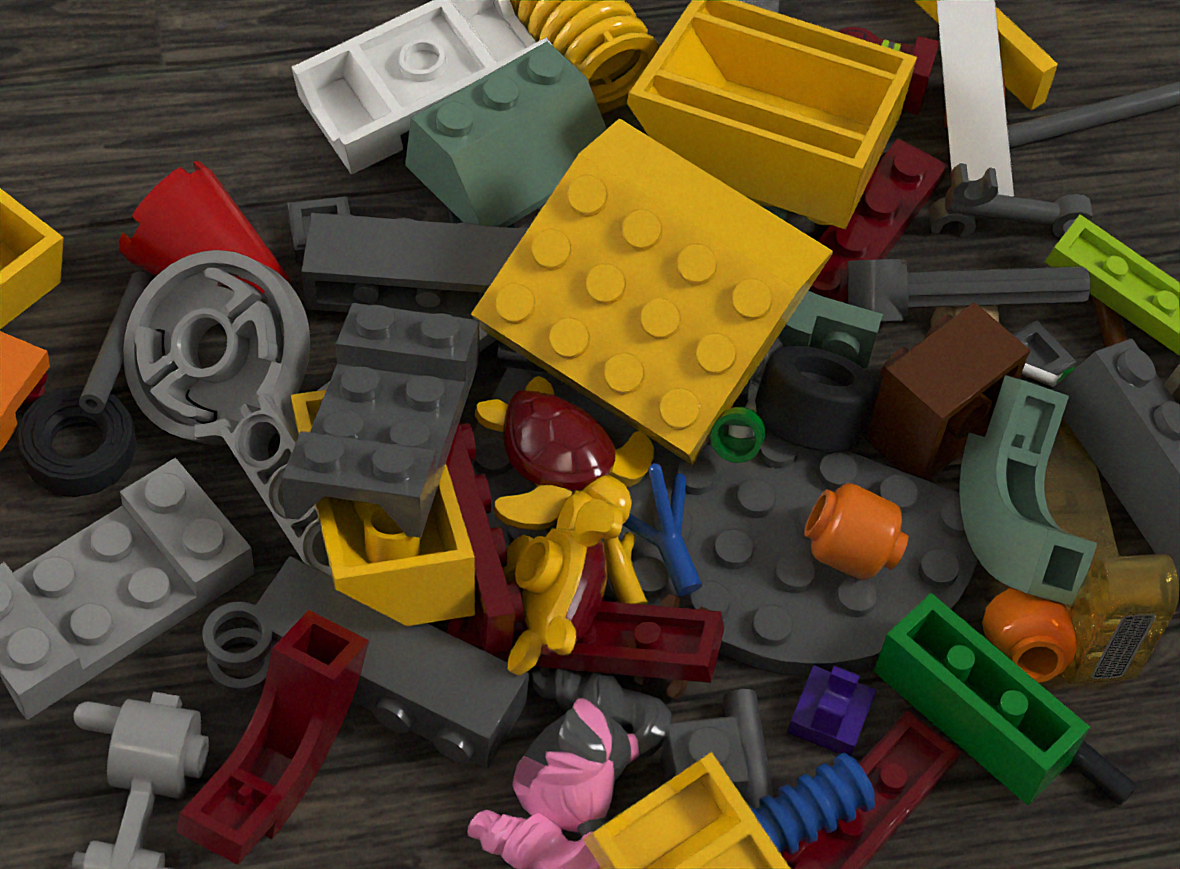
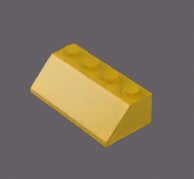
M326 390L290 395L298 436L300 431L310 432ZM446 464L421 538L407 536L379 504L326 496L315 504L336 590L405 626L475 615V557Z

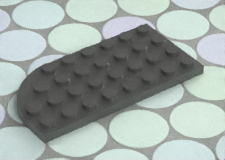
M507 368L491 400L499 399L509 405L511 398L517 391L525 390L527 384L533 378L540 376L551 383L555 396L577 405L595 418L606 430L615 449L621 448L632 434L638 431L550 373ZM478 422L473 431L476 460L471 462L474 474H484L489 485L491 513L486 515L490 528H501L506 548L521 535L533 538L538 536L545 537L552 529H556L557 523L541 530L520 529L506 525L494 514V503L499 497L529 493L536 489L537 485L520 475L510 463L505 450L503 432L486 428ZM725 424L724 431L729 430V425ZM766 428L765 439L758 454L751 460L743 463H732L722 459L714 451L711 440H709L692 466L650 439L654 446L651 464H659L662 468L669 502H671L674 476L678 473L686 476L681 535L698 573L702 587L691 594L678 596L658 547L623 525L618 536L619 541L621 542L626 532L634 533L636 536L631 552V561L647 600V605L660 606L662 600L668 594H671L681 599L678 608L699 609L702 606L712 611L722 612L724 632L719 654L752 667L779 674L809 676L813 665L832 672L834 666L853 672L876 665L887 633L930 593L935 595L954 612L963 599L978 559L969 544L964 529L959 492L847 450L844 452H821L805 449L780 439ZM647 471L639 483L627 487L632 502L630 514L660 531L661 527L649 471ZM853 483L900 507L902 512L901 531L908 534V543L901 560L893 570L883 567L871 579L861 581L813 557L811 539L804 536V530L816 501L826 489L834 492L843 484ZM607 576V584L602 601L618 602Z

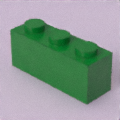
M932 593L887 633L873 671L1027 806L1072 762L1090 729L1088 724Z

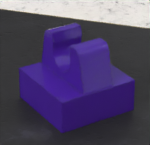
M813 665L787 733L836 753H846L851 757L877 690L859 684L860 676L836 666L833 667L832 672Z

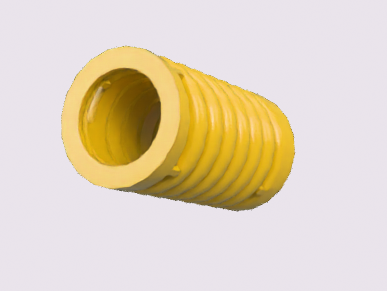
M510 0L515 15L534 40L539 42L547 38L556 50L587 77L601 114L627 104L630 90L660 48L655 38L648 35L647 28L640 19L636 18L635 12L625 0ZM633 64H635L634 67H633L632 69H630L625 75H623V76H621L620 78H618V79L612 81V80L615 79L616 77H618V76H620L621 74H623L624 72H626Z

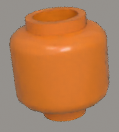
M853 483L843 484L834 492L828 489L823 491L809 515L804 530V536L811 539V552L814 558L861 581L871 579L883 567L893 570L901 560L908 543V534L901 531L902 512L900 507Z
M1010 587L996 595L985 609L982 620L985 638L1038 683L1046 682L1061 674L1073 661L1077 649V641L1066 604L1030 595Z

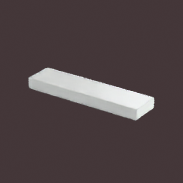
M938 0L937 9L951 169L953 170L959 163L966 164L969 181H974L982 178L988 168H995L998 194L1014 196L995 0Z

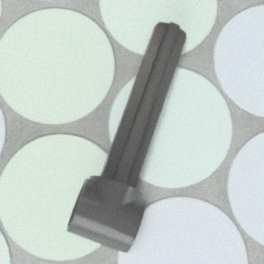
M902 259L847 261L848 304L883 314L881 321H904V317L908 315V308L967 307L973 302L979 306L1084 303L1088 300L1090 294L1089 273L1087 268L1082 266L907 272V265L902 263Z

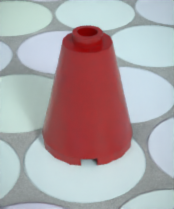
M200 161L193 162L195 172L189 174L182 167H179L158 183L138 205L131 216L140 224L132 239L124 232H122L119 239V252L130 263L154 276H157L174 262L191 254L220 250L236 252L250 257L275 270L292 286L291 278L211 169H208ZM234 275V276H236L238 279H240V280H242V281H244V282H246V283H248V284L254 286L255 288H257L258 290H260L262 293L265 292L261 287H259V286L256 285L255 283L250 282V281H247V280H245V279H243V278H240V277L237 276V275Z

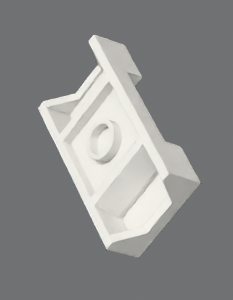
M432 0L292 66V71L299 98L352 175L403 150L400 135L410 130L411 117L546 41L549 43L550 41L547 38L539 42L534 40L515 15L510 0Z

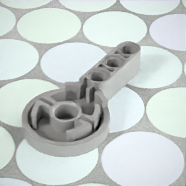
M212 250L184 257L169 265L149 283L131 312L123 345L124 371L131 394L142 412L154 424L168 433L203 444H228L302 561L332 576L316 506L314 505L299 520L285 518L282 476L298 439L290 395L298 394L306 374L310 354L309 324L301 300L291 285L279 273L245 255L230 251ZM234 275H237V276H239L240 278H243V279H245V280H247V281H250V282L255 283L256 285H258L259 287H261L265 292L262 293L260 290H258V289L255 288L254 286H252V285H250V284H248V283H246V282H244V281L238 279V278H237L236 276H234ZM281 319H282V321H283V327H284V347H283L282 329H281V325H280V320H281ZM220 323L227 335L225 353L215 365L209 368H202L198 359L199 343L208 329ZM163 331H165V334H164L165 356H163V354H162V333H161V332H163ZM189 397L191 400H193V401L196 402L197 404H199V405H201V406H203V407H205V408H207V409H210V410H213V411H217V419H216V421H215V422H211V421H213V419H214V413H213V412H209V411H206V410H203V409H200V408L196 407L195 405H193L192 403H190L186 398ZM279 432V448L276 454L269 458V442Z

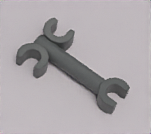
M959 163L951 171L952 187L948 189L946 197L934 202L929 209L932 233L938 234L946 223L958 221L960 237L964 238L973 234L976 229L974 215L1052 226L1054 235L1060 239L1080 214L1089 221L1093 217L1090 198L1085 195H1065L1054 202L998 194L995 168H988L982 178L969 181L967 165Z

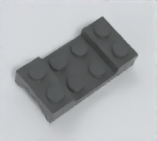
M352 303L336 342L337 365L310 432L300 431L282 476L285 518L299 520L324 496L379 504L407 536L421 538L480 360L479 320L453 317L441 313L431 314L394 309L383 305Z

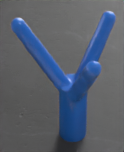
M654 463L650 465L648 471L661 530L657 531L632 514H629V518L623 526L658 547L677 595L684 596L702 587L698 573L681 535L686 476L681 473L674 476L671 502H669L662 468L659 464Z

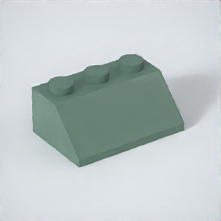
M546 41L411 117L405 166L462 222L481 226L508 227L543 206L578 154L607 128L587 77Z

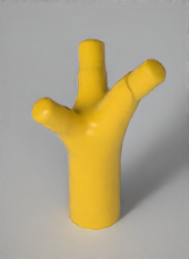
M626 532L621 542L618 536L616 538H604L603 546L607 563V576L618 602L647 605V600L631 561V552L636 536L634 533Z

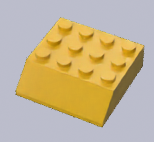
M692 0L630 90L627 104L649 137L758 205L776 206L806 216L807 219L816 224L833 225L846 230L900 117L917 57L738 0Z
M619 118L578 154L471 315L475 320H479V327L483 331L636 430L643 432L650 439L693 466L710 440L713 425L724 411L732 407L833 254V251Z

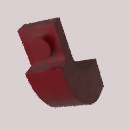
M308 610L272 648L263 693L244 735L221 768L180 812L176 832L236 865L242 862L263 836L272 840L305 795L331 749L356 691L369 640Z

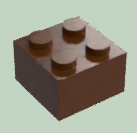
M975 302L955 317H952L950 314L942 316L929 329L922 342L911 350L907 347L900 348L883 365L880 371V376L883 380L879 394L876 396L870 411L873 414L865 440L898 470L927 481L964 453L969 432L982 437L986 435L1005 375L1020 379L1030 349Z

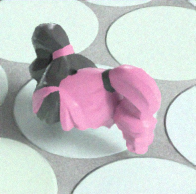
M539 667L531 670L530 679L535 692L542 698L556 701L559 708L566 710L567 713L548 725L540 733L517 764L512 785L522 808L531 817L524 819L506 814L500 816L496 812L484 810L478 812L469 823L468 836L479 839L482 850L491 854L501 855L504 861L515 869H602L583 839L607 823L606 817L612 800L614 781L620 776L625 767L638 758L652 756L663 746L667 724H671V712L659 698L639 691L622 688L613 674L589 671L583 674L581 671L568 669L551 671L547 667ZM561 829L579 833L582 839L576 842L567 840L562 834Z

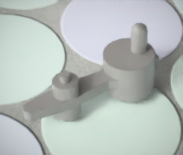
M153 692L151 702L127 699L122 707L95 702L79 704L73 716L78 727L84 730L112 734L107 763L108 784L111 787L131 791L116 844L91 841L86 853L75 852L72 869H171L165 867L164 853L144 850L143 847L156 796L161 795L182 799L189 787L191 778H200L204 771L209 739L208 736L200 735V712L183 709L179 696Z

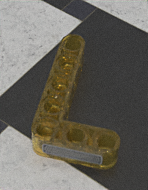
M1062 416L1045 472L1044 487L1047 507L1053 520L1061 529L1072 535L1097 543L1090 568L1072 605L1066 604L1076 635L1077 649L1073 661L1062 672V676L1066 683L1069 684L1135 680L1141 673L1175 613L1179 596L1177 571L1172 558L1168 554L1119 556L1097 467Z

